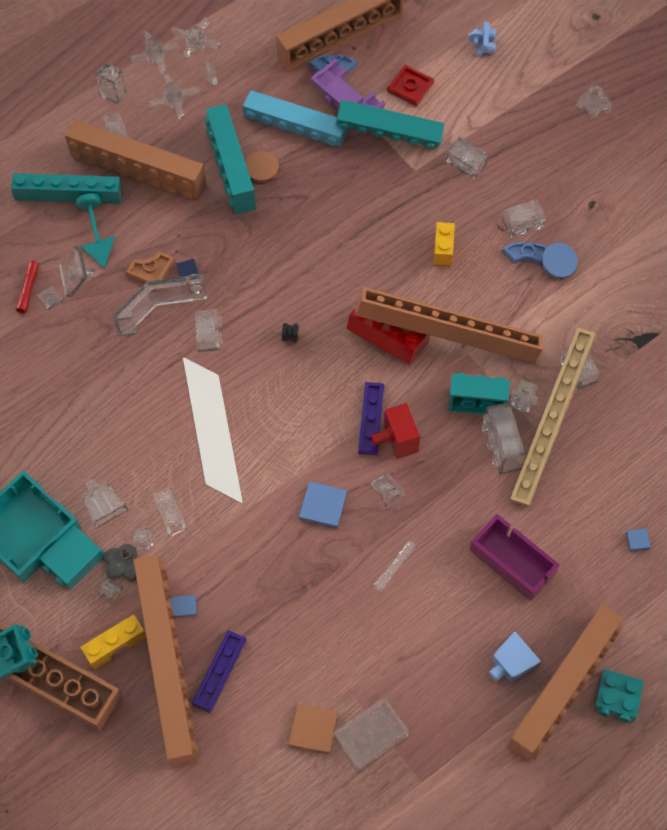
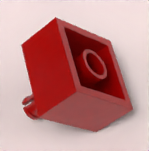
M407 403L385 409V430L370 434L373 445L376 446L390 441L397 459L419 452L420 435Z

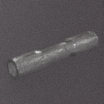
M408 540L394 560L372 584V588L375 591L382 593L402 564L416 550L417 546L412 541Z

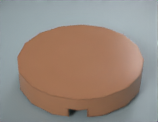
M256 151L251 153L245 160L250 179L255 183H267L272 178L274 179L279 172V162L276 156L270 152Z

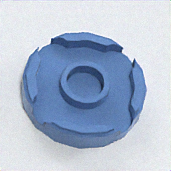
M557 242L550 244L541 256L543 270L549 276L556 279L569 277L578 265L575 251L565 243Z

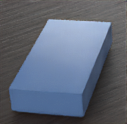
M195 595L167 598L171 600V605H173L175 617L171 618L197 616Z

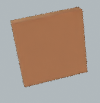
M297 704L289 746L330 754L338 711Z

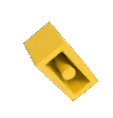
M436 223L433 265L452 266L455 223Z

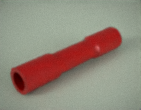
M36 261L28 262L24 284L15 309L18 313L25 314L27 312L30 293L39 268V263Z

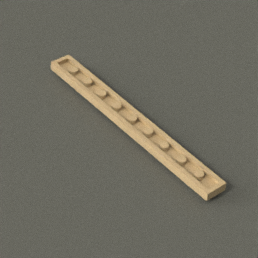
M577 327L510 500L512 502L530 507L596 336L594 332Z

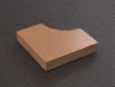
M158 251L155 256L149 259H133L125 274L127 277L159 289L175 263V258Z

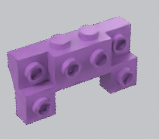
M336 59L311 77V83L323 93L324 100L329 105L332 104L337 112L341 99L381 109L385 107V101L382 100L380 102L375 98L373 91L363 100V97L343 80L347 75V69H342L338 66Z

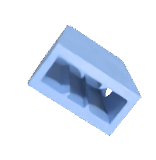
M514 632L493 655L492 661L496 666L489 671V675L496 682L503 676L509 682H513L537 669L541 661L520 636Z

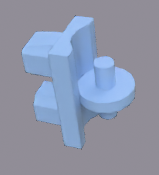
M485 21L483 28L474 29V31L469 33V41L477 45V56L482 57L484 53L493 54L496 44L489 42V40L493 41L495 39L496 30L489 28V22Z

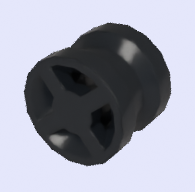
M283 323L282 341L292 340L297 342L299 324L288 325V323Z

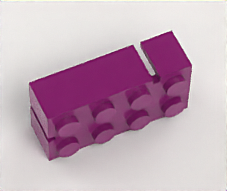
M496 514L471 541L469 550L532 601L542 590L543 586L557 573L560 564L517 529L513 528L510 537L507 536L511 525Z

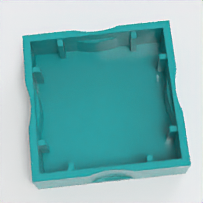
M24 470L0 492V562L22 583L43 565L39 558L73 525L81 529L78 520L59 502L49 497L43 488Z

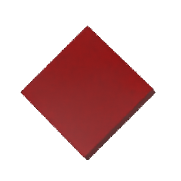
M404 65L388 86L387 92L417 107L434 84V79Z

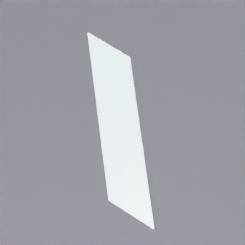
M183 358L205 484L243 503L219 375Z

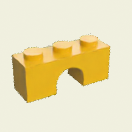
M133 614L80 648L92 668L96 670L112 660V654L118 649L125 646L131 648L147 637L144 629Z

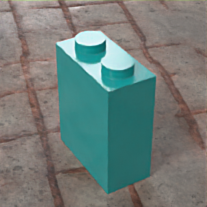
M73 525L39 559L43 564L41 568L48 575L52 573L56 577L54 580L62 588L66 586L71 590L103 559L104 554L92 540Z

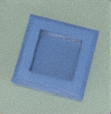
M647 529L628 530L626 532L630 552L650 549Z

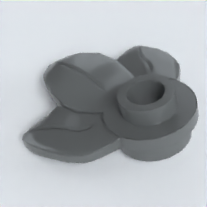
M124 544L120 548H111L105 552L103 560L109 562L107 566V576L109 579L117 578L122 574L129 581L136 577L133 559L137 558V550L133 545ZM126 550L129 551L128 557H124V552Z

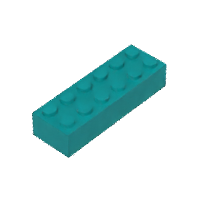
M227 104L207 108V116L204 117L206 132L211 140V149L215 153L216 165L219 166L220 178L224 182L225 194L228 195L229 207L234 209L235 215L256 210L254 188Z

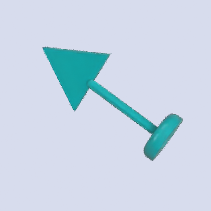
M95 193L84 194L76 199V205L80 210H88L96 242L81 247L105 269L115 236L102 240L99 239L93 209L100 205V195Z

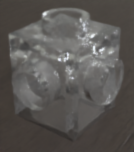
M520 379L517 389L513 387L509 398L512 399L511 406L517 411L529 413L531 407L535 408L539 397L536 394L539 386Z

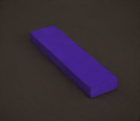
M365 382L358 454H378V445H373L370 434L380 432L384 392L383 383Z
M229 630L227 631L192 701L193 706L208 713L212 712L246 642L245 637Z

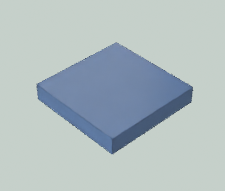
M309 481L299 519L338 528L347 490Z

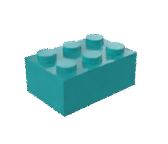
M452 374L448 411L505 417L509 399L510 380L503 377L489 378L484 375Z

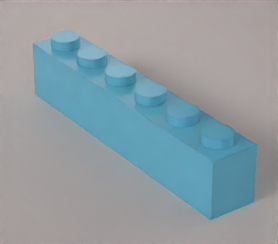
M250 91L243 105L244 117L249 120H256L265 125L275 126L281 130H287L300 136L303 135L315 141L319 140L328 143L331 146L341 147L348 130L341 129L335 125L337 117L255 91Z

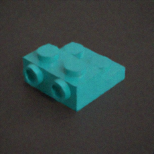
M14 624L0 632V680L14 672L21 673L37 664L35 658L38 656L35 647L30 644L31 633L27 627Z
M603 669L593 710L598 711V714L602 716H616L622 722H634L639 710L644 680Z

